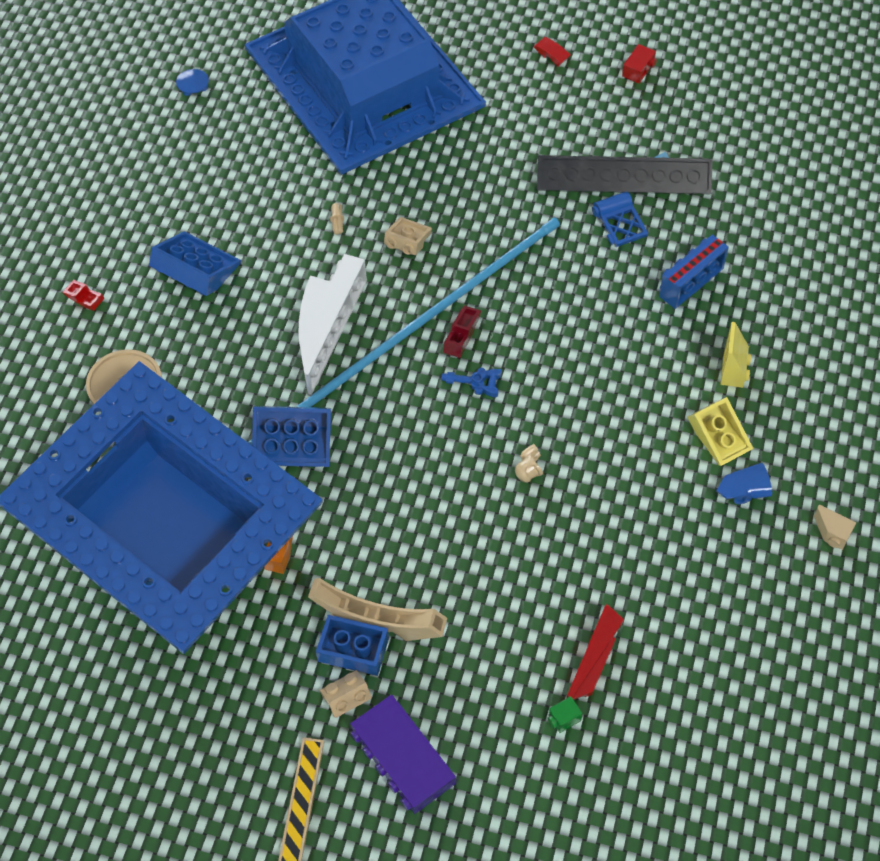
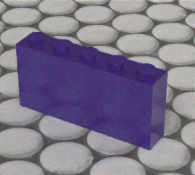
M392 694L350 723L351 737L356 743L360 742L364 747L362 751L369 760H374L377 764L375 765L377 772L381 776H386L389 780L388 786L394 794L399 793L402 797L400 801L407 811L411 809L415 815L456 784L454 773Z

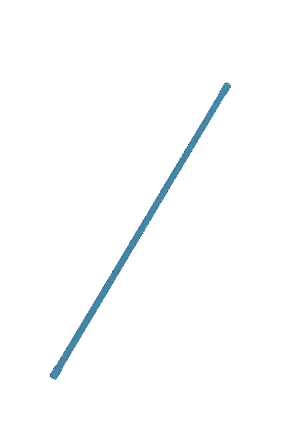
M553 217L532 235L296 407H312L542 237L560 226L558 219ZM252 439L248 441L250 445H252Z

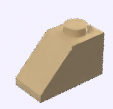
M819 505L814 518L823 540L830 546L843 550L856 522Z

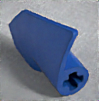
M759 463L725 475L716 492L725 499L733 498L735 504H745L751 501L752 498L771 497L772 486L765 465Z

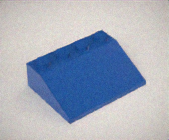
M184 231L153 246L149 266L158 272L166 274L171 279L183 283L186 287H190L200 294L207 296L216 291L240 265L241 260Z
M253 406L252 446L278 466L329 467L331 408Z

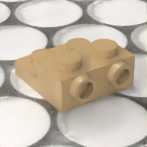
M399 217L385 232L384 244L390 249L402 250L407 255H417L423 248L424 241L430 236L432 228Z

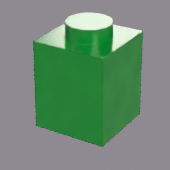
M571 696L549 708L548 722L559 733L582 720V712Z

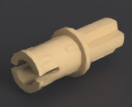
M334 203L331 206L332 216L330 221L332 222L334 234L337 235L343 232L344 216L342 215V205Z

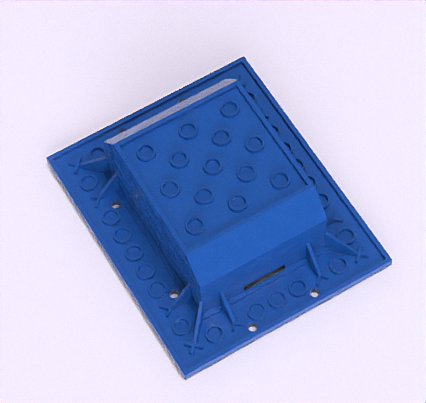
M329 0L290 17L284 22V27L244 44L246 51L341 175L486 106V101L400 0ZM410 103L411 108L382 121V116Z
M140 361L0 494V507L182 654L189 650L323 503L322 498ZM114 442L115 446L87 471L86 469ZM246 477H250V478H251L250 481H245L244 479H245ZM269 542L271 546L266 547L264 544ZM224 588H229V589H230V590H229L228 592H226V593H225V592H222V589H224Z

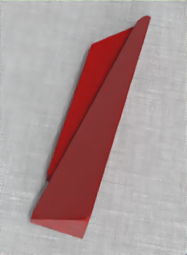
M607 604L602 611L569 689L567 698L571 696L574 700L593 694L615 644L616 638H614V635L624 619Z

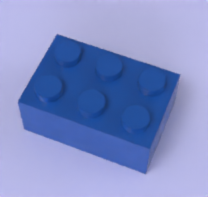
M328 615L316 649L317 660L321 663L378 676L389 640L388 628Z

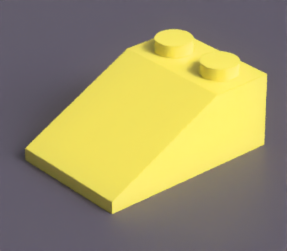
M731 322L724 350L720 385L743 388L744 382L749 380L750 370H747V365L750 366L751 354H748L749 346L735 322Z
M727 397L687 416L696 435L719 466L753 449Z

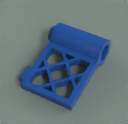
M627 191L594 202L592 213L595 217L601 219L608 232L607 238L611 245L614 244L615 247L648 236V232L636 212L632 198ZM631 212L634 218L631 221L623 218V215ZM607 220H618L617 226L611 225ZM620 222L629 224V230L619 228ZM632 226L640 228L641 233L630 232ZM620 232L625 234L626 237L618 241L615 234Z

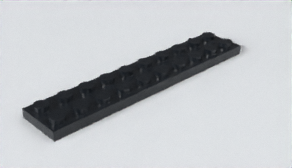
M538 155L537 191L613 193L627 191L628 193L711 195L713 159Z

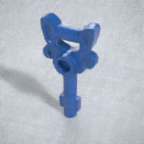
M479 368L471 377L455 375V372H447V374L442 373L441 381H446L449 384L454 382L471 384V388L476 395L484 393L496 398L498 397L496 380L501 377L502 370L490 369L486 371L484 368ZM486 378H489L488 386L484 385Z

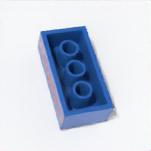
M713 234L707 239H703L699 246L695 249L692 248L683 259L677 260L671 269L664 271L659 297L674 309L679 307L724 269L729 247Z

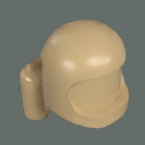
M532 444L522 451L520 455L522 461L515 467L516 476L525 483L530 482L536 476L543 475L542 469L536 463L541 454L535 444Z

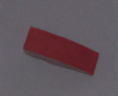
M464 305L444 341L443 353L461 358L477 325L481 310Z

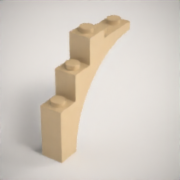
M321 578L313 580L308 598L332 613V616L388 628V632H394L405 641L442 637L447 618L435 609H405L374 603L346 593Z

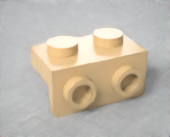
M357 670L320 689L322 697L329 705L335 718L372 698L366 682Z

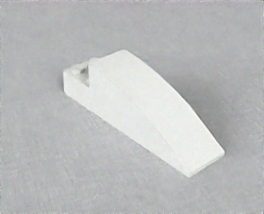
M344 254L342 260L338 261L336 272L331 275L329 281L314 276L309 277L301 303L298 334L309 395H312L367 282L364 259Z

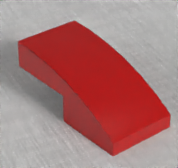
M544 37L534 45V48L544 58L548 56L558 67L571 55L562 46L547 37Z
M73 280L63 291V294L69 299L92 311L105 299L101 293L90 290L86 284Z

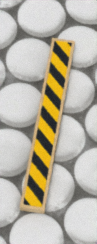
M303 737L278 861H302L324 749V740Z

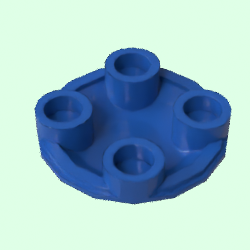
M188 69L177 77V87L185 96L208 89L209 78L202 70Z

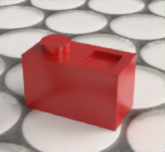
M638 44L623 64L622 77L640 84L650 68H653L656 64V51Z

